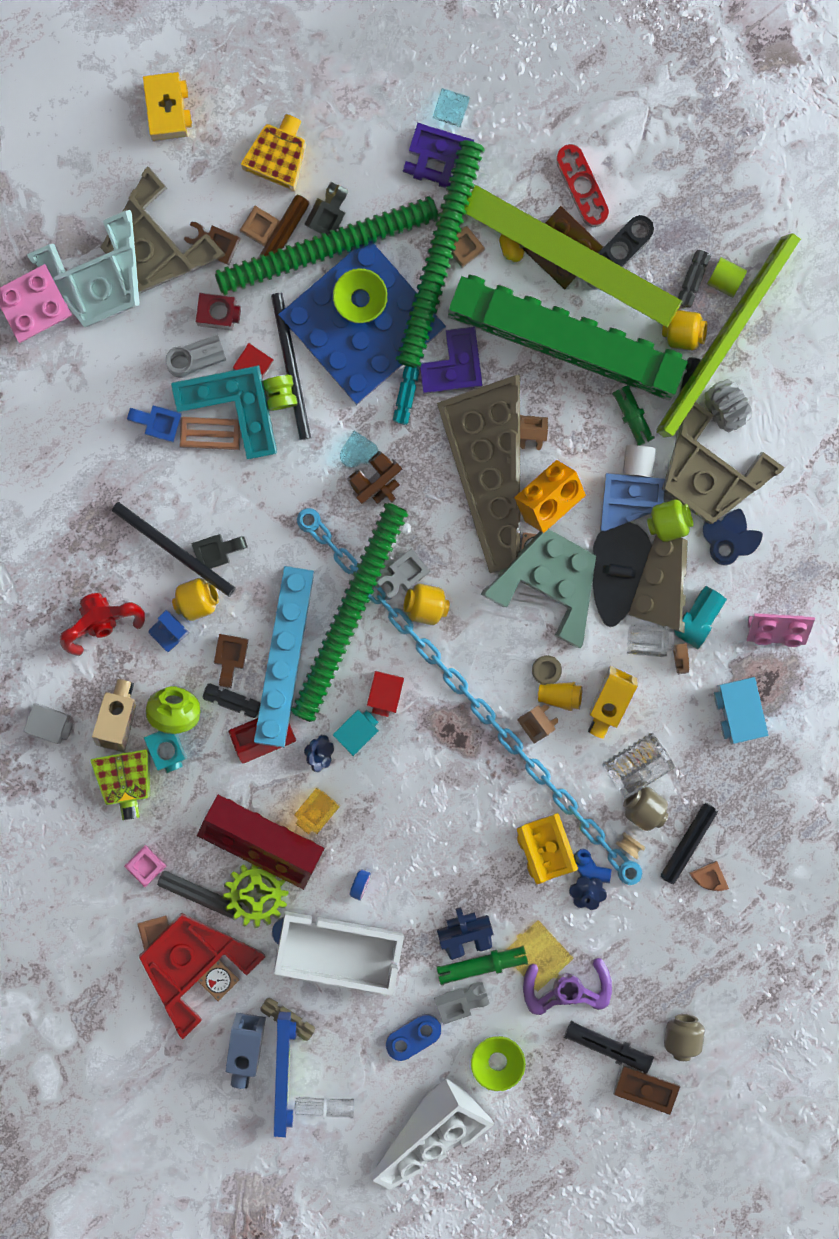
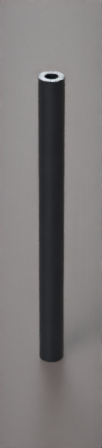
M275 293L271 295L286 374L292 375L294 384L291 389L297 398L298 405L294 406L293 409L299 439H310L311 433L290 328L278 315L285 309L283 293Z
M120 502L114 505L112 508L113 513L228 597L234 593L236 587Z

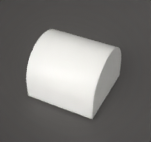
M626 445L623 475L653 478L656 448Z

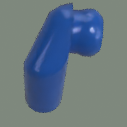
M580 849L574 854L578 867L577 871L580 876H587L590 879L596 877L601 879L603 883H610L612 869L597 867L590 852L586 849Z

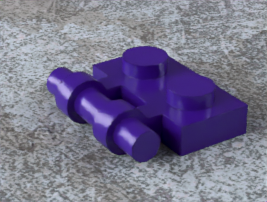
M417 122L409 153L419 156L417 164L406 161L403 172L413 175V179L420 181L422 179L439 183V187L446 188L451 184L448 180L449 177H453L451 170L456 167L454 160L458 159L456 155L457 150H461L459 146L460 141L468 140L474 142V140ZM428 159L445 164L443 172L426 167Z

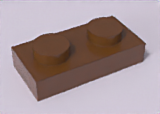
M623 1065L613 1094L671 1115L680 1085Z

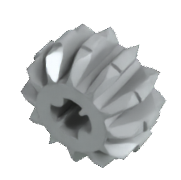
M726 379L716 383L705 392V405L709 412L714 415L712 417L713 421L718 424L720 429H724L729 433L739 429L752 418V409L748 404V398L743 394V390L739 389L737 383Z

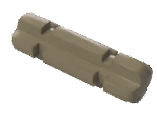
M267 998L260 1008L263 1014L268 1017H274L273 1020L276 1022L279 1012H291V1022H296L297 1036L305 1041H308L315 1032L313 1025L307 1021L305 1023L302 1022L301 1017L284 1006H278V1002L272 998Z

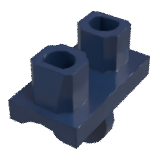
M461 907L455 908L457 917L446 920L448 927L437 929L442 950L445 949L451 960L465 955L462 944L474 941L477 951H485L492 948L491 936L494 933L488 915L476 918L475 912L463 915Z

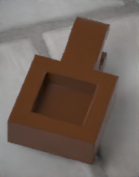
M219 634L214 664L222 665L219 679L220 687L232 688L234 669H244L249 639Z

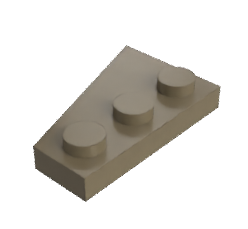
M656 534L628 614L629 616L684 633L685 622H682L686 595L683 594L684 577L687 574L688 540L678 538L662 542Z

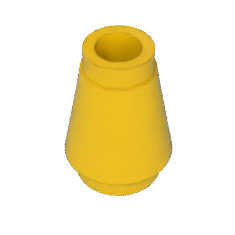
M575 682L540 684L538 702L568 711L580 709L583 689L581 685H576Z

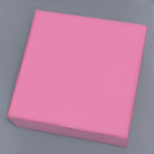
M145 845L124 867L146 887L167 865Z

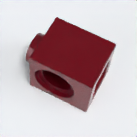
M199 293L196 324L200 327L233 331L234 323L239 324L241 306L236 305L235 297ZM217 305H223L227 308V314L222 319H214L211 316L212 309Z

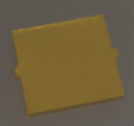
M539 920L523 934L519 933L517 935L518 939L506 949L509 950L524 945L526 954L515 956L514 958L526 955L528 964L515 966V968L524 977L530 964L538 966V973L534 983V988L537 992L553 977L557 978L559 976L558 973L574 959Z

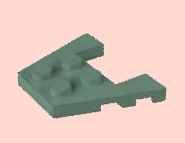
M550 529L545 533L540 531L517 554L518 557L498 574V578L482 591L481 595L502 607H508L521 581L567 607V611L555 636L576 648H581L584 641L596 555Z

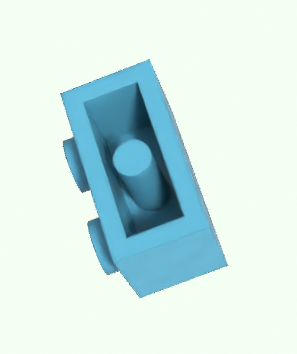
M755 677L717 685L718 692H714V699L717 710H723L725 721H721L720 724L724 739L729 738L730 743L735 744L769 736Z

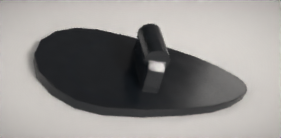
M631 522L605 532L601 531L593 545L592 554L596 555L592 581L594 600L603 623L609 627L616 626L630 611L652 547L647 533L640 526Z

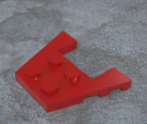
M183 913L139 955L178 1035L182 1039L202 1021V1018L181 997L223 955H226L246 976L266 957L262 951Z

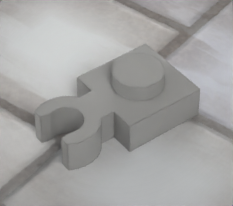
M411 548L387 568L392 576L381 577L375 587L379 588L382 584L390 585L391 592L385 597L386 600H390L398 593L400 585L407 591L425 577L430 570Z

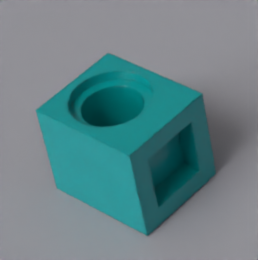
M357 710L333 736L354 756L379 731L375 727L379 722L368 710H365L363 713Z
M158 731L144 737L157 771L165 768L166 773H170L183 767L181 761L188 758L178 734ZM164 742L171 743L175 749L174 756L169 760L162 758L159 754V748Z

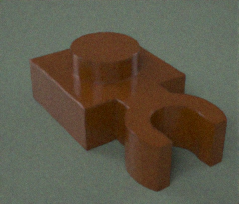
M191 222L190 226L197 228L199 234L195 239L185 236L184 240L190 245H194L202 236L208 234L225 253V256L218 259V261L230 265L241 238L213 225L209 233H207L201 224Z

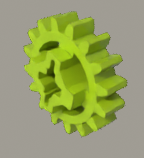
M243 864L239 867L240 875L234 871L230 874L234 882H225L224 887L230 890L229 893H225L222 896V899L230 900V904L225 907V910L235 911L232 917L234 921L239 917L243 918L242 926L244 927L250 921H253L254 928H258L261 920L268 926L271 924V915L277 919L281 916L277 908H285L287 906V903L281 900V898L288 895V891L281 890V886L286 881L283 879L278 881L275 875L263 869H258L253 864H251L250 870H248ZM248 877V886L245 889L236 890L239 882ZM262 877L268 880L272 887L268 888L262 882ZM254 888H256L257 893L265 895L260 897L257 902L254 901V897L246 895L251 893ZM274 900L271 909L262 914L263 904L266 901ZM238 903L246 905L249 908V913L245 912Z

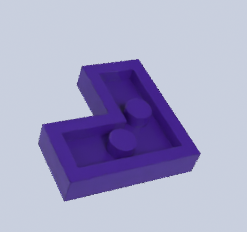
M475 327L446 330L449 360L422 363L420 371L423 394L483 386Z

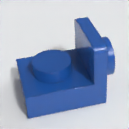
M165 610L158 617L159 621L148 631L167 652H170L190 633L168 610Z

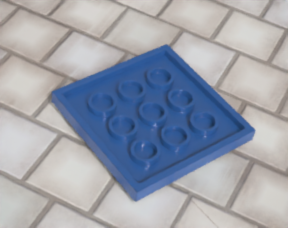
M370 241L368 246L364 247L362 244L359 249L352 250L278 315L351 400L358 405L403 366L396 361V356H400L398 349L403 346L401 339L406 336L403 332L404 329H408L406 322L411 319L409 312L414 309L411 305L412 302H416L414 295L417 292L377 246ZM358 268L371 270L378 274L384 281L388 293L387 304L382 314L375 320L363 324L353 323L343 318L338 313L333 301V290L338 279L344 273ZM357 290L353 293L351 300L355 306L364 307L368 304L370 297L367 292ZM433 314L435 321L430 324L432 331L427 334L430 338L429 341H425L426 345L446 328V325L436 314Z

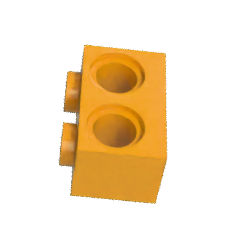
M556 460L519 492L514 499L524 521L545 533L582 500L586 494L577 472Z

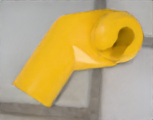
M501 234L499 243L503 256L513 262L521 261L524 257V250L520 248L517 242Z

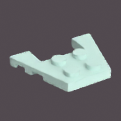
M130 210L103 220L114 250L73 269L65 271L55 244H49L27 254L30 261L38 267L46 264L68 308L84 327L91 326L140 305L133 222Z

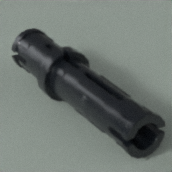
M572 1020L564 1035L565 1039L615 1059L616 1064L622 1065L624 1063L645 1074L648 1073L654 1056L629 1047L630 1043L624 1041L622 1044L574 1023Z

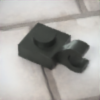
M331 182L326 189L325 201L317 198L304 225L320 234L326 233L328 235L330 230L336 232L345 215V212L339 208L345 200L348 190Z
M221 534L191 543L196 559L210 569L230 563L229 553L248 548L244 536L223 542Z

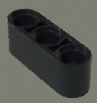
M643 215L633 217L598 254L624 268L651 239L654 232L653 222ZM636 224L645 226L647 235L642 238L634 236L632 226ZM617 245L625 248L627 256L623 259H616L611 254V248ZM587 283V285L590 286L591 288L598 289V288H596L595 286H593V285Z

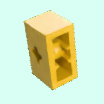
M178 72L143 76L149 132L152 141L188 137L187 128L192 127L190 109H184L183 99L188 98L186 80L181 81ZM171 100L173 105L171 106V112H166L164 109L166 101Z

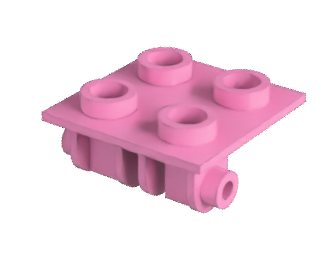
M46 264L0 287V308L19 343L72 316Z
M754 613V616L748 617V628L750 629L747 641L755 642L758 645H769L771 643H782L788 647L806 645L815 617Z

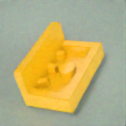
M559 813L526 823L517 828L518 844L525 852L528 861V872L534 878L537 885L578 870Z

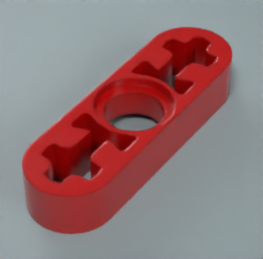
M573 144L563 146L558 151L556 163L581 218L590 227L601 226L608 217L609 209L586 158L578 146ZM569 152L571 156L576 154L578 158L575 159L574 163L577 170L583 167L585 171L577 172L569 178L568 174H571L573 169L570 163L564 164L562 162L565 159V153ZM579 178H586L591 184V189L585 194H580L575 190L574 182ZM593 194H596L597 198H593L592 203L596 209L601 208L603 210L599 215L600 219L596 220L594 216L588 217L587 214L590 212L588 201L582 205L580 200H587Z

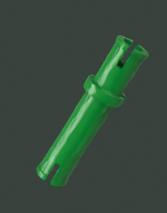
M522 945L521 947L501 952L493 950L489 955L437 966V973L439 975L450 972L448 975L439 976L440 984L444 985L494 971L499 974L503 973L502 969L527 965L528 959L526 955L514 958L515 956L526 954L525 947Z

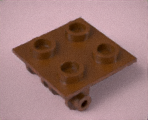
M562 206L545 222L548 226L596 253H599L604 247ZM525 247L522 248L564 290L577 277Z

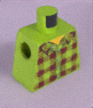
M149 749L91 759L105 804L119 803L122 820L139 818L137 800L150 797Z

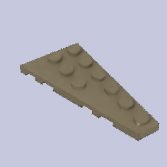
M520 375L505 378L437 403L489 573L507 568L518 557L517 554L520 552V510L514 499L520 492Z

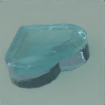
M353 431L341 450L340 459L349 468H355L361 463L370 464L368 461L378 452V448L372 441Z

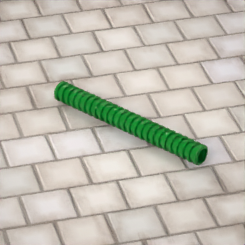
M463 140L459 143L461 150H457L456 153L458 159L454 160L456 167L452 168L451 173L453 177H449L448 180L451 184L446 187L448 194L444 195L443 200H445V203L441 204L440 207L443 211L438 214L440 221H437L435 224L437 230L433 231L435 238L431 239L430 244L432 248H428L427 251L430 255L425 258L427 265L423 266L422 271L424 275H420L419 278L422 282L417 285L419 292L415 293L414 298L416 302H412L411 305L414 309L409 312L411 319L407 320L406 325H408V329H404L403 332L406 336L401 339L403 346L398 349L400 356H396V361L399 364L411 368H420L422 365L419 361L424 358L422 351L427 348L425 341H429L430 338L427 334L432 331L430 324L434 323L435 318L433 314H437L438 311L435 307L440 304L438 297L442 296L443 291H441V287H445L446 284L443 280L448 277L446 270L451 267L449 260H453L451 253L456 250L454 243H457L459 240L457 234L461 233L459 226L463 225L464 220L462 216H466L467 213L465 207L469 206L467 199L471 198L472 193L470 189H474L475 186L472 182L477 179L475 172L480 169L478 165L479 162H482L480 155L485 152V148L482 145L473 141Z
M427 196L425 201L419 199L416 204H413V202L408 203V207L402 205L399 206V210L393 208L390 210V213L384 211L382 216L376 214L373 215V219L367 217L362 223L359 220L356 221V225L347 224L345 229L341 226L336 232L330 230L328 235L321 233L319 238L313 236L310 241L304 239L302 244L296 242L293 247L287 245L285 250L279 248L276 253L270 251L267 256L261 254L259 259L253 257L250 262L242 261V265L238 266L236 263L233 264V268L224 267L222 272L218 269L215 271L218 287L221 294L223 293L225 296L228 295L230 290L236 292L239 287L245 289L247 284L254 286L256 281L262 283L265 278L271 280L273 275L279 277L282 272L288 274L290 269L296 271L299 266L307 267V263L313 265L316 264V260H320V262L325 261L324 257L328 256L331 259L333 254L342 255L344 250L348 253L351 252L353 247L359 249L362 244L364 247L368 246L370 241L376 243L379 238L385 240L387 235L393 237L396 232L402 234L404 229L410 231L413 226L419 228L422 223L428 225L430 220L436 222L438 221L436 204L430 196Z
M384 503L385 511L380 512L381 519L376 521L377 528L372 530L374 535L368 539L370 544L364 547L365 555L361 554L360 558L362 561L356 565L358 570L352 574L354 579L349 580L350 588H346L344 591L346 597L341 598L343 603L337 607L339 612L333 616L335 621L329 625L331 630L326 631L325 635L327 638L322 640L323 647L318 649L320 654L314 658L316 663L310 666L312 671L306 675L308 680L302 684L304 689L298 693L300 698L295 699L296 707L293 706L291 708L293 714L303 720L315 721V713L320 711L318 706L324 703L322 698L328 694L326 689L332 685L330 680L336 676L334 671L339 670L338 662L343 661L341 656L347 652L345 647L351 643L349 638L355 634L353 629L359 626L357 621L363 617L361 612L366 610L364 605L370 601V598H368L369 594L374 593L372 588L378 584L376 579L382 575L380 570L386 566L384 561L389 560L388 552H392L394 549L392 544L397 542L395 537L397 534L400 535L401 530L399 528L405 524L403 519L409 516V513L401 507L391 503Z

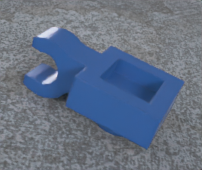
M153 405L151 413L130 408L127 420L146 425L145 435L174 443L182 413Z

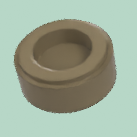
M549 655L541 656L533 663L532 675L538 683L542 685L554 684L561 677L562 667L555 657Z

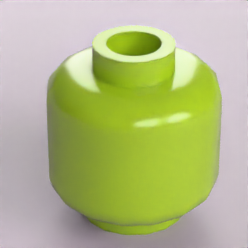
M671 500L653 506L651 517L647 518V524L651 535L657 534L662 542H668L687 536L690 527H693V518L687 504L683 505L680 500Z

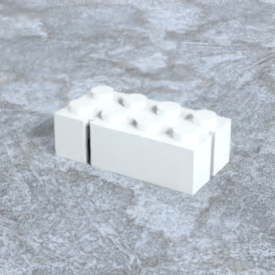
M285 911L274 966V975L393 996L398 968L397 965L391 964V960L399 963L404 935L398 931L317 917V921L314 923L309 915Z

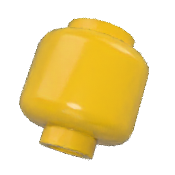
M677 310L668 328L663 325L662 336L667 337V342L671 348L696 350L700 344H704L706 341L708 324L707 321H703L702 315L698 312Z
M196 578L180 584L175 590V598L172 599L175 612L178 615L182 614L189 621L211 615L215 611L216 604L219 603L216 588L202 578Z
M420 583L415 585L413 589L407 590L403 610L413 622L435 625L442 617L447 616L450 602L445 599V593L441 588Z

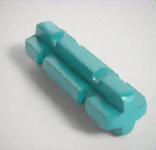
M404 367L402 374L404 380L400 383L396 406L398 407L394 410L393 422L407 425L409 422V409L412 408L416 390L415 382L418 381L419 377L418 368Z

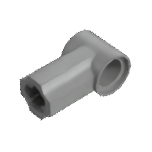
M218 335L184 347H174L166 355L168 371L178 378L185 377L190 372L226 361ZM178 355L184 356L188 360L187 365L182 369H177L171 364L172 359Z

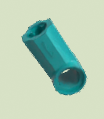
M704 586L689 612L686 611L682 617V622H685L684 633L674 630L673 634L694 648L699 649L712 629L711 625L727 599L717 591Z

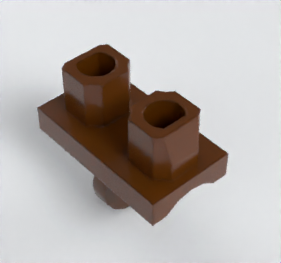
M378 451L368 461L377 473L370 479H367L361 470L358 469L347 478L354 490L352 494L361 504L379 489L380 491L372 497L377 504L386 497L391 503L396 500L391 492L400 484L395 479L386 486L385 484L403 469L394 459L390 460L381 451Z

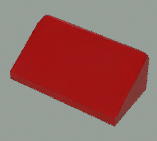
M258 718L228 730L241 763H247L282 748L254 743ZM290 723L288 725L285 746L296 742V737Z

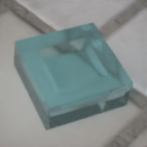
M442 88L434 110L433 119L461 127L470 97Z

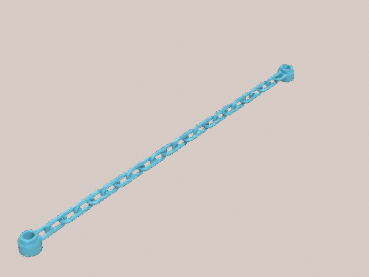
M311 508L302 510L297 517L299 528L304 532L310 533L318 543L328 544L334 551L335 562L347 574H353L354 571L357 572V560L346 549H338L330 541L332 537L331 532L321 522L319 513ZM306 515L314 517V523L310 526L303 523V518ZM319 527L327 534V536L322 535V539L314 532ZM342 553H344L354 564V566H349L351 570H349L338 558V556L340 558L343 557ZM381 587L376 588L381 593V595H377L378 600L369 594L368 598L374 604L382 603L389 611L388 618L400 633L410 634L417 642V652L426 662L437 664L444 671L443 679L456 694H465L471 701V710L484 724H492L499 732L498 740L508 752L514 755L519 754L526 761L525 769L538 784H546L554 792L553 800L564 813L568 815L574 814L581 822L580 830L590 842L595 845L601 844L608 851V861L618 871L619 879L627 885L638 883L642 878L640 865L630 861L619 849L612 850L607 845L603 830L592 819H584L577 812V802L565 789H556L549 781L550 773L539 760L529 759L522 751L523 743L510 729H502L494 721L496 715L491 707L483 699H474L467 691L468 683L461 674L453 668L447 669L440 661L441 654L439 650L428 639H420L412 631L414 627L413 622L401 609H392L385 601V591ZM397 613H399L409 626L404 625V629H402L393 619V616L397 618ZM424 643H426L436 654V656H431L433 660H431L420 648V646L422 648L425 647ZM452 673L464 685V687L462 685H459L460 690H458L453 685V683L448 679V677H453ZM479 703H481L491 716L487 715L486 719H484L475 707L479 708ZM506 733H508L519 745V747L517 745L513 746L515 750H513L502 738V736L504 738H507ZM534 763L546 775V777L544 775L541 776L542 780L530 769V767H535ZM561 793L573 804V806H568L569 810L558 800V798H562ZM588 823L601 835V837L599 835L596 836L597 840L586 831L585 827H590ZM616 853L625 861L620 866L612 859V857L617 858ZM628 868H634L636 871V875L632 879L625 876V871Z

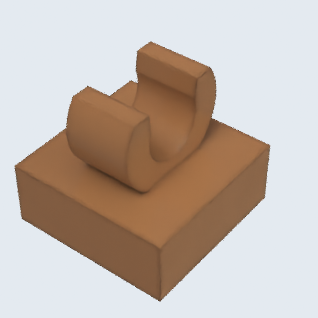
M520 415L521 449H525V442L527 440H536V450H541L543 441H547L548 418Z
M538 705L517 719L534 744L556 730L554 725L558 723V718L556 717L550 721L544 713L550 708L548 705H543L542 707Z

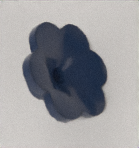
M320 735L318 739H313L305 747L307 764L311 765L314 772H320L323 768L330 766L334 745L329 742L328 736Z
M580 876L576 884L571 885L569 888V894L574 898L573 903L578 908L586 907L590 910H595L599 907V903L607 897L606 890L602 888L603 882L596 877L590 879L587 876Z

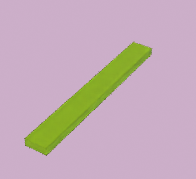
M475 185L471 192V198L467 199L469 202V206L465 207L467 215L668 328L683 302L682 300Z
M795 234L782 236L657 427L656 432L662 437H672L678 430L801 239Z

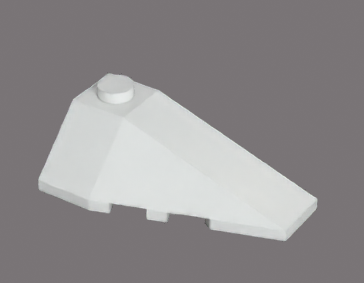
M445 1079L423 1098L371 1174V1180L391 1190L421 1173L423 1165L435 1159H438L440 1162L447 1158L446 1152L460 1144L463 1148L470 1145L494 1123L462 1087Z

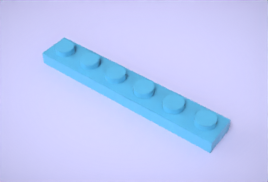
M284 566L254 743L285 748L315 573L313 570Z

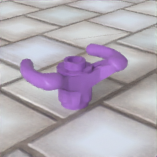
M601 958L594 959L593 966L601 982V991L598 994L585 988L581 980L574 974L565 973L557 977L554 981L553 989L538 999L534 994V983L538 973V966L530 964L523 982L526 1005L529 1011L535 1015L546 1013L554 1005H571L584 1002L591 1005L594 1009H604L609 1005L612 995V980L608 968ZM555 995L556 999H551L550 1001H548Z

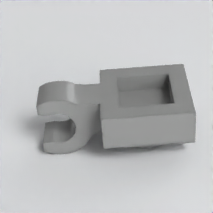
M483 982L472 984L466 993L461 988L434 997L443 1025L471 1016L470 1009L485 1007L489 1004L487 994H482L486 992Z

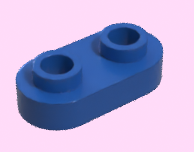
M422 1014L393 1031L386 1040V1050L389 1056L395 1060L404 1061L435 1043L441 1035L439 1020L431 1014ZM429 1025L432 1028V1033L427 1036L423 1035L420 1031L422 1026ZM404 1041L407 1045L406 1049L398 1051L395 1048L396 1042Z

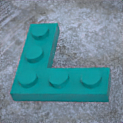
M259 365L171 383L177 412L235 401L247 459L278 453Z

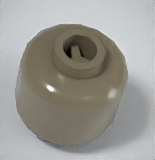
M650 787L633 789L623 803L626 818L644 831H650L655 827H662L669 816L667 813V800Z
M679 1014L675 1016V1019L667 1023L664 1047L678 1061H690L691 1057H696L702 1052L705 1028L698 1022L697 1017Z

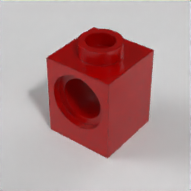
M375 671L367 706L373 707L371 713L389 717L390 712L396 713L404 682L403 677Z

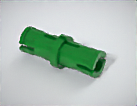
M630 385L622 387L626 400H624L619 389L613 392L612 395L615 397L624 415L622 418L624 424L628 423L637 445L641 446L645 444L640 433L641 431L648 442L655 439V436H653L643 416L645 414L644 409L639 408Z

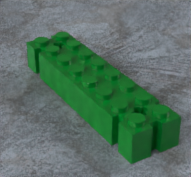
M471 274L468 275V278L461 276L448 310V318L468 326H474L484 332L625 385H630V387L639 388L662 399L670 401L675 396L688 362L682 359L683 354L671 349H666L663 353L654 350L655 344L648 340L638 338L637 341L625 338L626 333L612 327L608 331L597 327L598 322L592 319L581 317L580 320L570 317V312L563 308L553 306L551 310L541 306L542 301L534 297L525 295L524 299L514 296V291L507 287L497 285L496 289L485 286L486 280Z

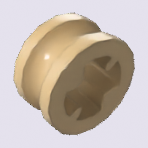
M624 832L622 834L623 840L617 841L615 844L635 859H638V852L640 850L644 851L646 847Z

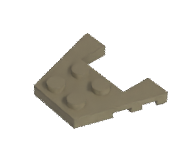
M150 167L144 169L141 175L142 178L137 187L131 192L128 198L129 201L123 211L130 210L132 213L138 292L140 293L225 256V253L208 234L202 236L183 254L149 215L145 208L167 189L166 185ZM108 235L100 247L105 254L114 250Z
M695 402L681 423L662 490L675 500H680L683 505L687 504L690 511L705 522L713 524L741 503L743 499L757 491L771 478L781 473L785 467L766 453L761 452L745 476L697 442V439L714 415Z

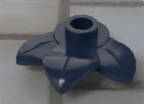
M739 508L728 513L722 521L718 519L713 524L704 522L703 525L704 538L711 545V558L719 565H730L737 560L738 556L752 554L762 541V532L747 530L745 515L742 509ZM721 546H728L731 552L727 556H722L719 553V548Z

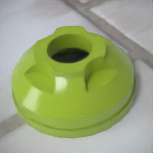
M358 268L344 273L336 282L333 290V301L338 313L353 323L363 324L375 320L382 314L387 304L388 293L386 285L380 276L371 270ZM357 290L367 292L370 297L368 304L364 307H357L352 303L351 297Z
M177 686L166 687L156 691L148 699L146 718L150 725L158 731L170 734L187 732L196 726L200 719L199 701L192 693L185 689L178 688ZM169 696H178L182 701L177 704H171L165 699Z
M503 1036L489 1037L480 1042L471 1058V1069L476 1081L481 1086L492 1091H505L514 1087L521 1080L526 1067L524 1053L520 1046L510 1038ZM494 1053H502L507 1059L505 1067L501 1070H495L489 1065V1058Z

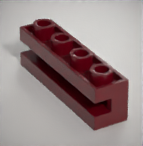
M219 794L211 805L197 834V837L303 890L325 849L314 841L306 839L290 831L288 828L280 826L264 818L259 813L252 812Z

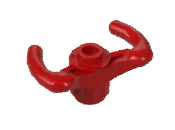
M89 594L80 601L81 608L79 611L82 618L72 628H68L61 633L60 645L69 654L80 656L83 654L84 649L81 645L74 644V640L86 633L97 638L106 637L113 632L116 620L128 616H134V628L141 629L145 622V612L139 605L133 602L120 606H110L107 598H103L102 594Z

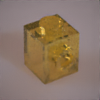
M317 787L294 814L298 818L295 824L307 834H310L311 831L318 834L341 805Z

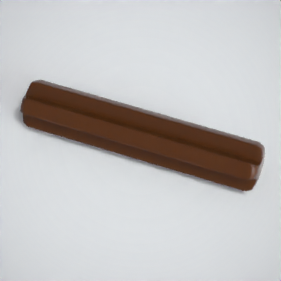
M298 194L294 197L260 255L264 254V256H267L270 251L276 253L279 248L283 250L309 206V201Z

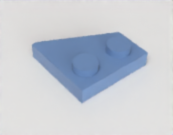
M606 473L600 531L605 532L651 514L653 506L664 502L662 487L665 479Z

